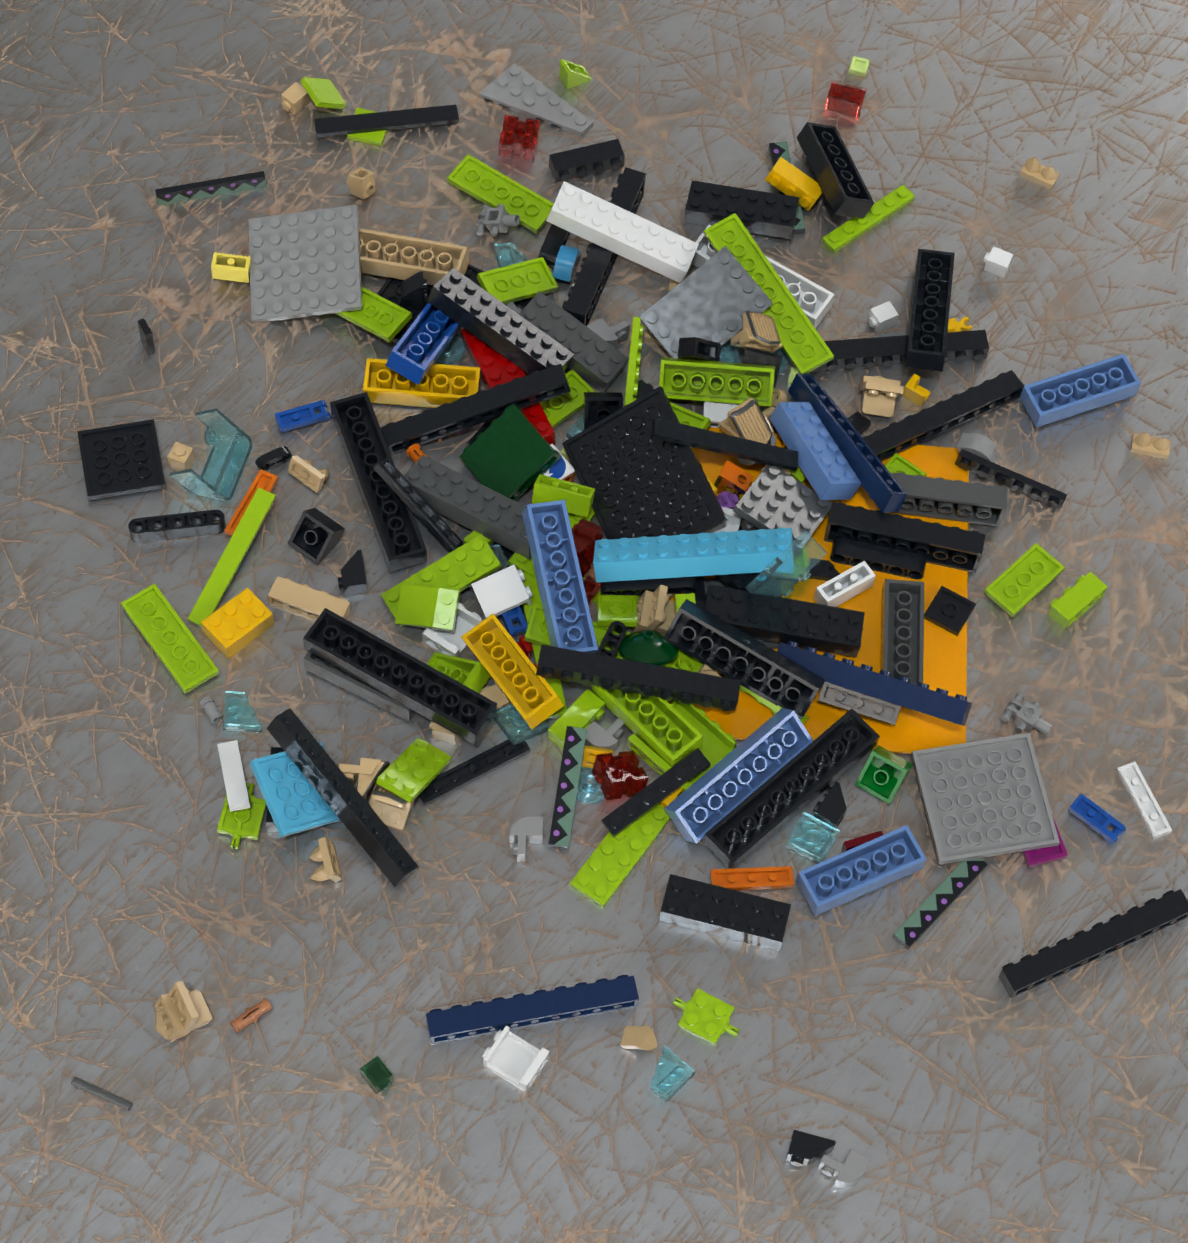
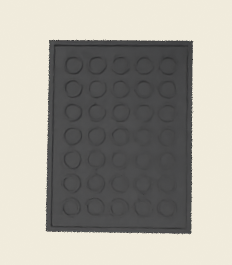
M661 386L562 443L581 485L595 488L592 508L608 540L640 538L642 536L656 537L661 535L706 533L727 521L693 448L652 438V421L654 418L680 423Z

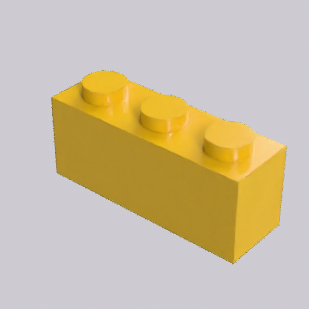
M782 157L778 159L765 178V181L785 195L800 197L799 205L808 211L823 192L818 182Z

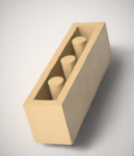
M277 576L268 594L269 605L312 621H316L325 608L346 620L351 612L350 602L346 599L331 596L325 591L314 590L306 584L300 585L289 578Z

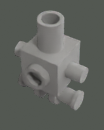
M498 204L497 208L483 205L482 212L478 215L479 220L476 223L478 227L475 233L482 236L484 235L485 228L490 231L491 236H497V233H507L509 226L519 225L520 217L519 215H510L504 209L505 206L503 204Z
M1016 693V697L1011 699L1008 703L1009 705L1004 708L1005 712L1000 716V719L1008 723L1011 717L1015 718L1013 724L1017 726L1015 729L1019 733L1023 731L1031 733L1033 728L1047 735L1053 725L1041 718L1043 710L1040 709V704L1036 701L1032 704L1027 700L1024 704H1021L1025 696L1021 693Z

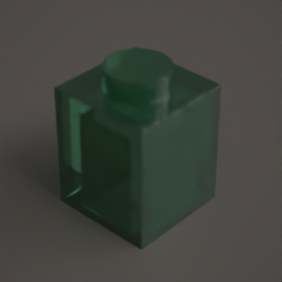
M378 1056L360 1068L361 1076L376 1095L381 1091H387L392 1086L393 1074Z

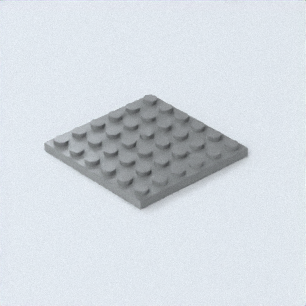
M357 205L248 219L249 256L251 257V321L253 324L362 310Z
M1030 733L912 751L911 756L939 865L1059 845L1058 834Z

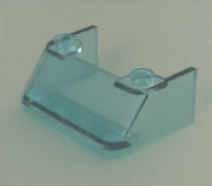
M217 408L196 412L194 416L207 426L204 436L207 444L212 447L201 476L193 469L171 472L169 476L189 493L221 502L228 501L234 494L251 452L252 440Z
M804 530L745 588L751 594L779 598L784 595L787 597L794 590L792 587L800 580L804 582L812 575L809 571L827 552Z

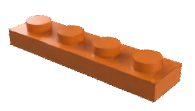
M260 469L225 528V534L233 535L258 487L271 493L278 481V476Z
M792 866L710 869L712 885L736 891L794 888Z

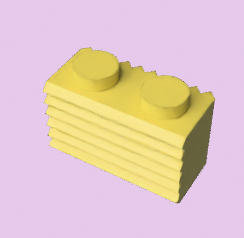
M215 252L211 263L212 278L250 283L251 257Z

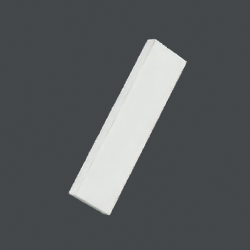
M234 740L217 744L230 812L251 808L238 741Z
M1136 762L1118 767L1116 772L1152 839L1171 833L1172 829Z

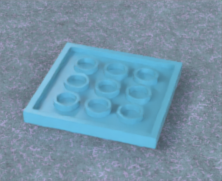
M285 751L253 759L249 763L280 838L341 821Z

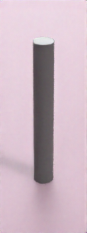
M74 1077L71 1085L128 1111L133 1105L132 1102L77 1077Z

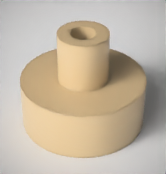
M774 388L772 406L776 407L779 402H787V397L782 389Z

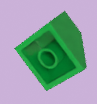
M877 745L872 750L855 785L891 804L906 780L913 764Z

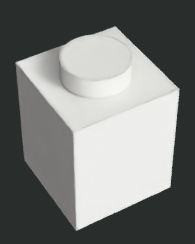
M993 246L991 252H987L983 262L986 263L984 271L1004 278L1014 254Z
M890 301L870 309L868 323L879 333L895 326L899 314Z

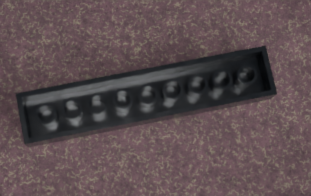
M625 167L623 174L620 173L618 176L617 188L614 187L612 190L610 203L636 214L644 196L646 173ZM589 243L586 251L588 255L586 258L583 257L580 265L581 271L575 275V285L570 287L568 301H564L562 305L565 311L585 326L590 323L618 257V254L595 243Z
M367 392L330 402L331 416L389 572L427 562V550L412 511L373 469L376 464L385 458H388L393 465L394 463Z
M327 608L322 611L303 637L304 649L474 745L477 744L497 714L496 702Z
M851 708L706 832L703 843L728 869L737 867L826 790L828 786L833 784L877 746L880 736Z

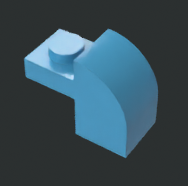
M561 245L553 270L554 278L568 282L572 280L576 263L581 257L579 249Z

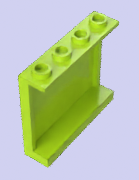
M674 700L670 705L703 735V747L700 751L711 763L707 769L681 787L683 790L680 794H682L735 749L736 740L731 734H726L721 730L720 725L716 721H711L701 708L697 709L692 703L685 704ZM635 734L628 738V748L658 775L661 776L672 768Z

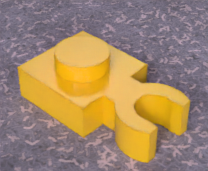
M964 317L959 322H957L956 318L949 319L948 332L972 331V325H964L968 323L969 317Z

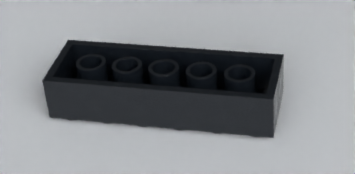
M807 122L796 138L834 215L864 219L874 205V201L836 126Z
M692 180L685 208V223L712 226L736 213L749 233L793 239L800 197Z
M670 874L659 921L780 951L791 904Z

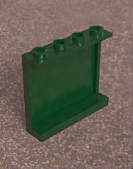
M513 403L504 410V413L499 418L493 420L490 427L485 432L480 433L471 445L465 447L459 457L482 485L516 501L536 482L539 474L543 475L562 455L550 446L521 411L522 408Z

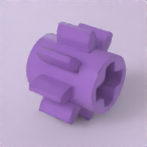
M724 491L717 496L722 507L734 509L739 502L737 495H732L729 491Z

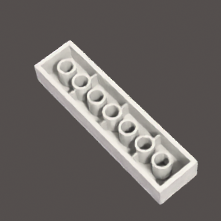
M565 181L546 220L679 283L683 281L699 245Z
M704 231L696 240V243L699 245L691 262L692 265L698 268L717 253L704 235ZM765 256L816 329L831 309L835 294Z

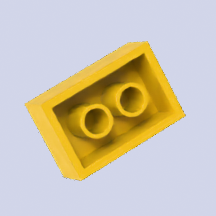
M248 587L201 622L203 634L227 659L231 658L274 625L273 613Z

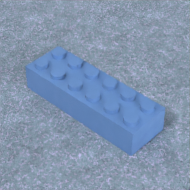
M1121 354L1025 385L1020 399L1037 428L1135 396L1141 382L1125 354Z
M779 402L769 419L787 448L798 451V465L820 500L851 499L861 482L814 411L812 405L809 402Z
M905 825L799 871L796 883L814 916H817L922 870L927 859L908 825Z

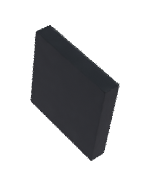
M941 586L926 610L924 619L958 636L973 612L976 603Z

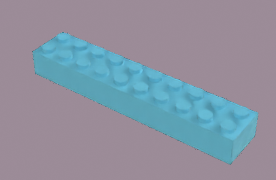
M792 528L595 540L593 565L596 583L793 571L794 547Z

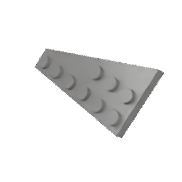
M516 63L478 93V98L484 100L486 98L493 101V104L505 105L514 112L533 119L539 118L549 125L555 124L560 126L562 130L580 137L593 127V121Z

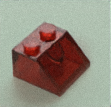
M833 80L827 96L825 110L859 118L868 89Z

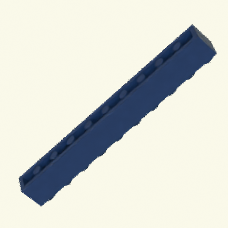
M796 373L788 390L794 401L809 402L843 456L861 482L860 485L876 503L879 510L883 513L898 512L907 493L812 373Z
M787 640V643L780 642L778 653L825 679V682L962 726L966 724L972 705L971 702L967 701L968 697L956 694L955 697L948 695L949 691L937 688L936 691L929 689L930 685L925 683L911 684V679L899 676L896 679L891 677L892 673L880 670L877 673L872 671L873 667L861 664V667L853 665L854 661L846 658L839 661L835 659L836 655L824 652V655L816 653L817 649L808 646L805 649L798 648L799 643Z
M620 975L612 980L603 978L590 984L581 982L568 988L566 986H559L551 991L537 990L529 995L523 993L516 994L513 998L504 999L503 997H498L491 1002L476 1001L468 1006L454 1005L446 1010L433 1009L426 1013V1023L430 1044L495 1033L500 1029L503 1031L506 1026L510 1027L511 1030L637 1007L639 996L634 976Z

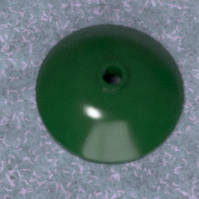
M641 630L623 638L619 646V653L625 660L660 666L672 662L678 656L679 648L664 640V633L654 630Z

